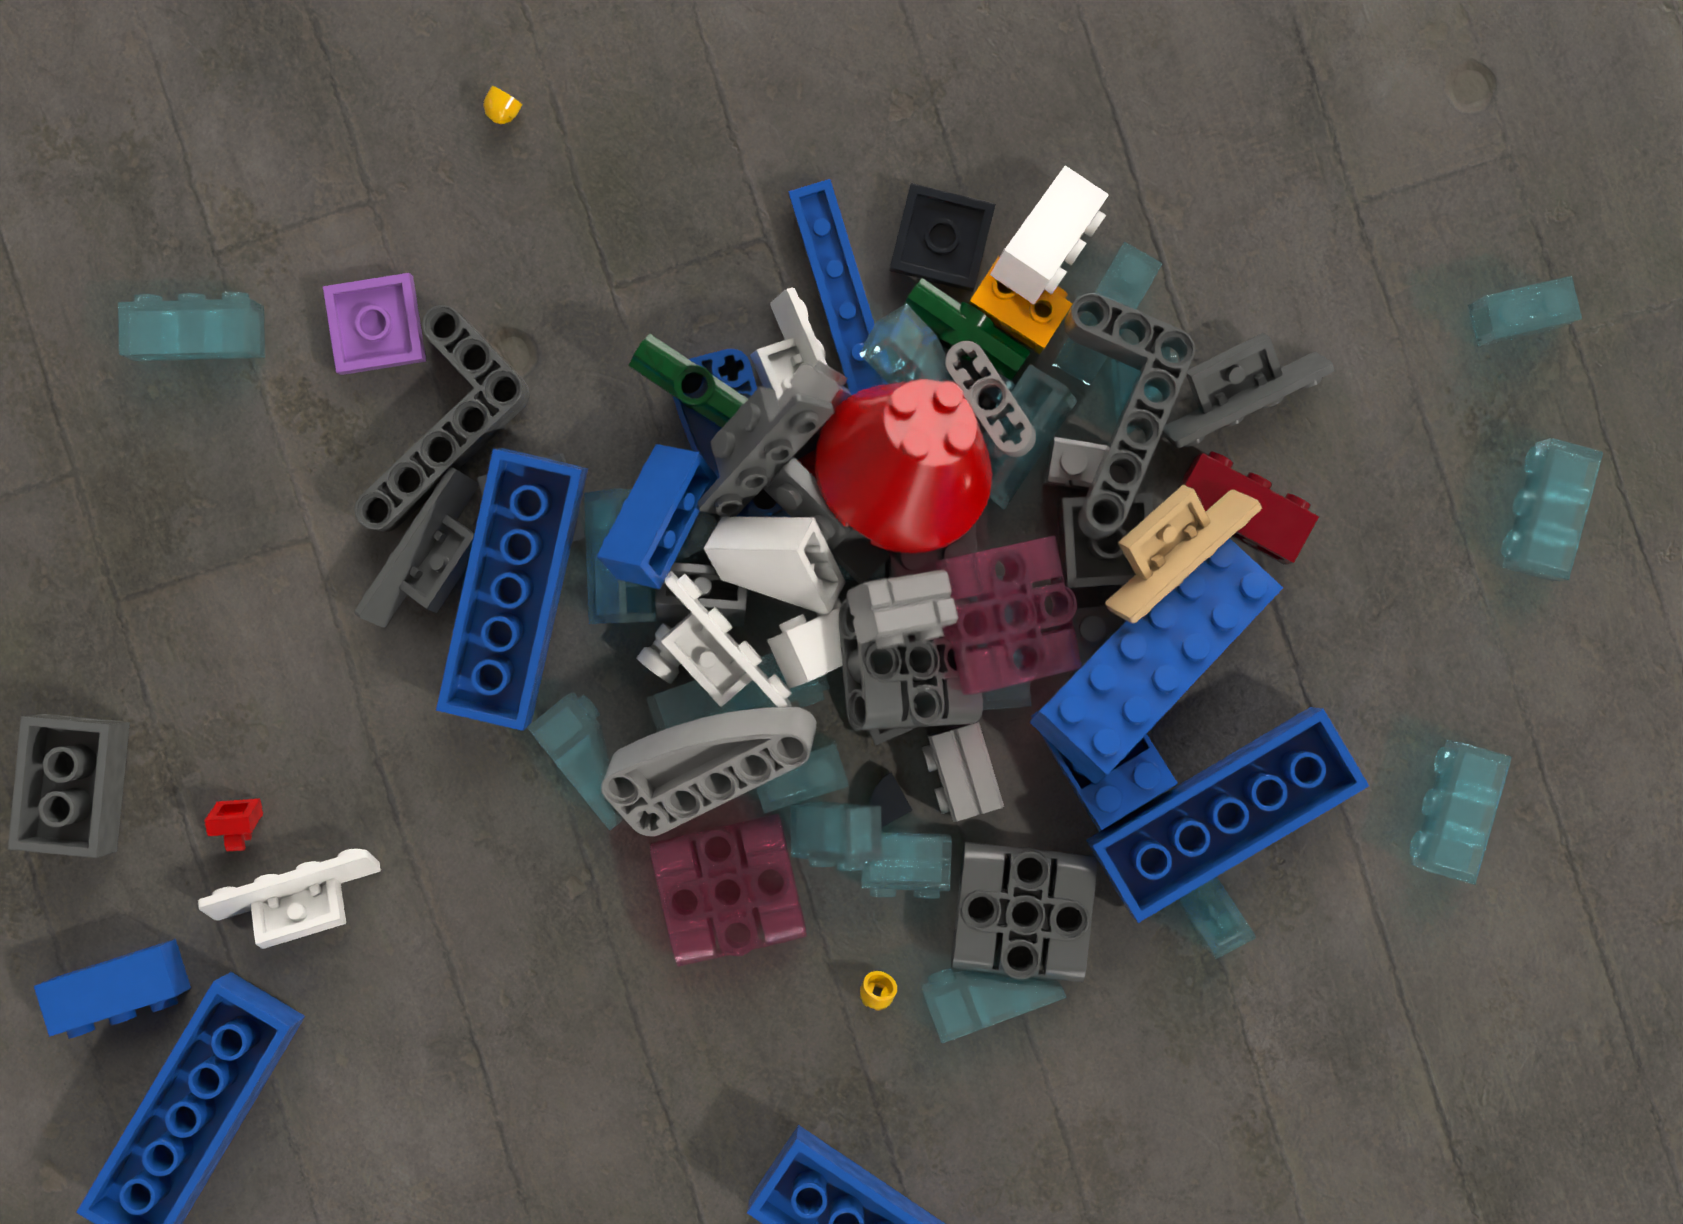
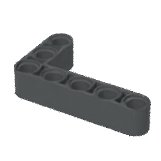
M1091 292L1079 296L1069 310L1064 323L1067 335L1071 340L1139 370L1079 512L1078 522L1083 533L1092 539L1100 540L1112 535L1127 517L1193 360L1195 345L1190 335L1183 330L1103 295ZM1082 311L1092 313L1096 317L1098 325L1092 327L1084 325L1079 320L1078 313ZM1129 329L1137 335L1139 343L1134 345L1127 344L1120 337L1119 330ZM1161 347L1173 348L1179 355V362L1167 361L1161 354ZM1152 386L1157 388L1162 394L1163 401L1155 403L1148 400L1144 394V387ZM1137 426L1142 429L1146 436V442L1141 444L1133 442L1127 435V427ZM1120 466L1124 468L1129 475V483L1118 484L1113 481L1109 472L1110 467ZM1094 506H1102L1108 509L1112 515L1111 525L1105 526L1097 523L1093 518L1092 508Z
M438 305L429 309L423 318V332L433 345L468 380L474 389L358 498L354 508L355 517L367 529L388 532L399 527L431 496L437 483L443 478L450 467L459 470L508 424L529 401V387L522 377L465 317L450 306ZM447 318L455 319L456 328L454 333L448 338H440L437 330L441 321ZM475 350H484L486 353L484 365L478 370H470L467 364L468 356ZM505 381H514L516 384L515 396L507 402H500L497 398L498 387ZM473 411H482L484 414L483 426L476 432H468L465 424L467 416ZM449 440L452 445V454L445 462L438 463L434 457L435 447L441 441ZM416 470L420 475V484L415 491L407 493L403 488V478L409 471ZM379 500H384L388 506L387 517L382 522L376 523L371 515L372 507Z

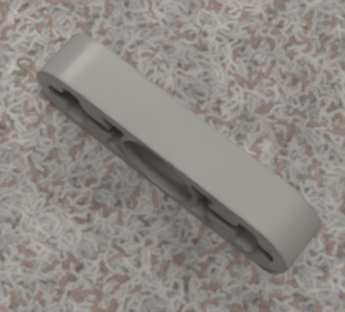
M961 341L953 345L946 355V368L955 383L962 389L964 397L996 446L1004 454L1011 457H1019L1028 453L1035 444V429L984 351L978 344L971 341ZM965 354L971 359L975 358L973 365L982 377L974 382L964 368L959 369L962 366L960 358ZM991 387L1000 389L1002 401L997 408L993 410L980 408L979 396L985 389ZM1011 408H1014L1013 412L1008 413ZM1007 416L1016 429L1025 428L1020 433L1022 438L1020 443L1015 445L1011 440L1003 442L1008 437V433L999 419ZM992 421H996V422L994 423V425L991 426L990 423H991Z

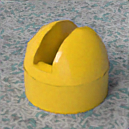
M491 86L483 104L485 114L498 124L511 122L523 105L514 97L495 86Z
M882 971L868 973L860 987V999L863 1004L876 1011L886 1009L892 1003L897 993L895 980L889 974ZM875 986L882 988L880 996L873 994Z

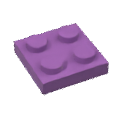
M410 273L323 286L336 373L344 375L426 362L414 278Z

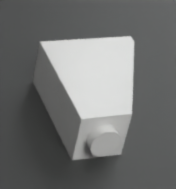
M721 517L704 547L721 580L820 614H830L846 582L815 518Z

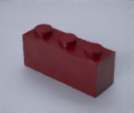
M1210 451L1209 455L1201 453L1195 456L1177 489L1182 485L1194 489L1205 512L1230 490H1235L1257 499L1262 509L1232 537L1283 565L1294 563L1319 518L1318 515L1308 511L1311 505L1293 494L1287 493L1283 497L1270 490L1272 483L1255 473L1249 472L1247 476H1244L1233 470L1232 466L1234 463L1219 453Z

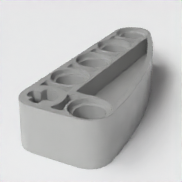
M776 707L733 711L667 728L618 749L613 754L601 785L602 794L639 834L645 836L663 834L804 764L810 756L816 732V720L809 711L800 707Z

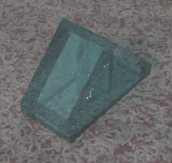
M1217 877L1178 899L1204 949L1215 959L1256 938L1254 932Z

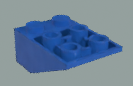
M1038 712L1031 715V718L1033 719ZM1147 734L1096 785L1042 735L1099 832L1178 784Z

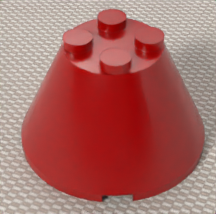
M923 379L883 384L861 390L845 399L834 409V413L826 420L820 432L815 449L814 461L817 483L831 512L846 528L851 526L860 534L871 539L870 544L886 550L901 553H921L937 550L957 541L979 519L990 496L992 466L988 449L972 407L963 396L962 389L951 381L939 382Z

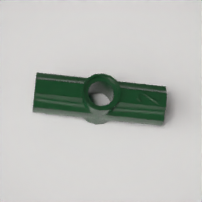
M923 278L914 287L901 308V312L906 314L907 317L909 316L920 326L938 336L937 340L948 350L961 341H971L978 344L996 371L1010 381L1030 354V351L993 327L994 323L980 310L965 302L958 303ZM967 354L961 357L967 361L971 359Z
M650 333L640 343L628 365L631 369L680 400L686 407L695 410L720 428H723L739 410L741 405L748 400V398L713 376L705 367L695 364ZM694 376L702 377L708 382L706 393L697 399L689 398L684 394L685 382Z

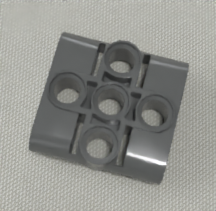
M951 597L954 599L958 620L956 621L957 623L942 628L944 636L917 642L915 634L903 636L904 644L885 649H877L876 641L860 644L857 641L853 624L855 618L851 615L848 599L843 601L839 610V632L846 709L850 725L855 730L910 729L926 726L975 724L979 721L983 711V696L974 610L969 599L966 597ZM909 655L913 660V669L909 663ZM870 656L874 660L875 671L870 666ZM947 656L950 657L951 667L948 663ZM914 700L917 703L918 707L917 713L915 712L913 707Z
M964 842L952 943L951 968L1008 974L1016 979L1036 977L1083 983L1087 968L1096 885V856L1037 850L1029 846L1019 848ZM1005 853H1007L1008 860L1006 866L1005 885L1004 887H1002ZM1030 857L1037 859L1040 868L1035 877L1023 879L1017 875V866L1021 860ZM1051 858H1052V859H1054V860H1053V867H1052V876H1051L1050 892H1048V889H1049V879H1050V866H1051ZM977 897H985L991 901V910L984 917L977 918L968 913L969 903ZM1027 901L1034 905V915L1027 922H1018L1012 918L1013 908L1018 903ZM1069 906L1078 910V918L1073 925L1061 927L1056 924L1057 913L1062 908ZM998 932L997 965H993L996 934ZM1043 937H1044V938H1045V941H1044V950H1043L1042 970H1039V968H1040V962H1041V953H1042ZM1016 946H1025L1030 949V956L1027 962L1018 966L1010 964L1007 961L1009 951Z

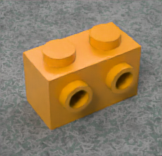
M998 256L969 304L989 317L994 326L1038 354H1041L1073 303L1066 299L1068 294L1061 287L1057 286L1052 294L1044 290L1036 303L1032 304L990 275L1000 258Z

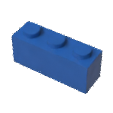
M656 444L597 554L598 559L616 579L656 589L662 587L665 577L668 575L700 512L698 500L717 479L716 474L699 452Z
M173 939L53 977L35 985L34 989L49 1037L67 1032L68 1039L95 1030L94 1022L108 1018L110 1025H115L136 1017L135 1009L150 1005L152 1012H156L179 1003L177 996L191 989L177 941Z

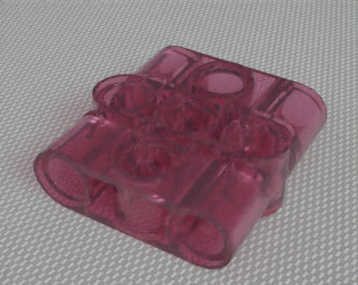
M1055 535L935 561L936 571L944 570L948 574L952 591L950 597L954 599L958 616L957 623L944 627L942 630L944 636L952 642L962 695L987 692L1082 667L1072 619L1077 609V600L1074 593L1065 585ZM998 560L1005 568V575L1001 581L995 573V565ZM1051 579L1050 584L1035 587L1031 585L1032 582ZM977 595L978 600L956 605L957 599ZM1048 595L1053 601V610L1050 615L1045 609V599ZM1008 604L1014 612V618L1010 625L1004 617V611ZM967 613H969L974 621V628L970 635L965 632L963 627V620ZM1057 625L1061 627V629L1041 633V629ZM987 642V646L966 651L965 647ZM1017 648L1023 655V662L1019 669L1014 663V653Z
M779 813L726 826H715L709 830L650 843L653 868L674 958L678 967L728 955L743 956L754 949L807 937L803 912ZM740 829L748 862L746 864L744 863L737 830ZM715 836L725 838L731 846L730 854L724 858L713 857L707 848L708 840ZM692 840H696V847L698 851V857L700 861L702 874H700L698 862ZM771 869L778 871L784 879L783 886L775 891L765 889L759 881V875L763 871ZM727 879L735 881L741 889V895L735 900L728 901L723 899L717 891V884L720 881ZM684 889L692 891L697 897V907L692 910L681 909L675 902V893ZM755 907H758L759 914L765 935V939L763 940L761 939V933L759 929V923ZM711 917L713 918L720 950H717ZM733 923L745 924L750 930L751 937L743 943H736L729 938L727 927Z

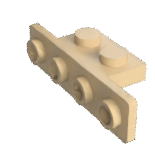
M1182 485L1118 542L1136 575L1105 602L1108 610L1130 623H1136L1143 616L1147 615L1170 591L1179 586L1201 563L1211 557L1232 535L1243 528L1262 509L1259 501L1238 491L1230 490L1205 512L1195 490Z

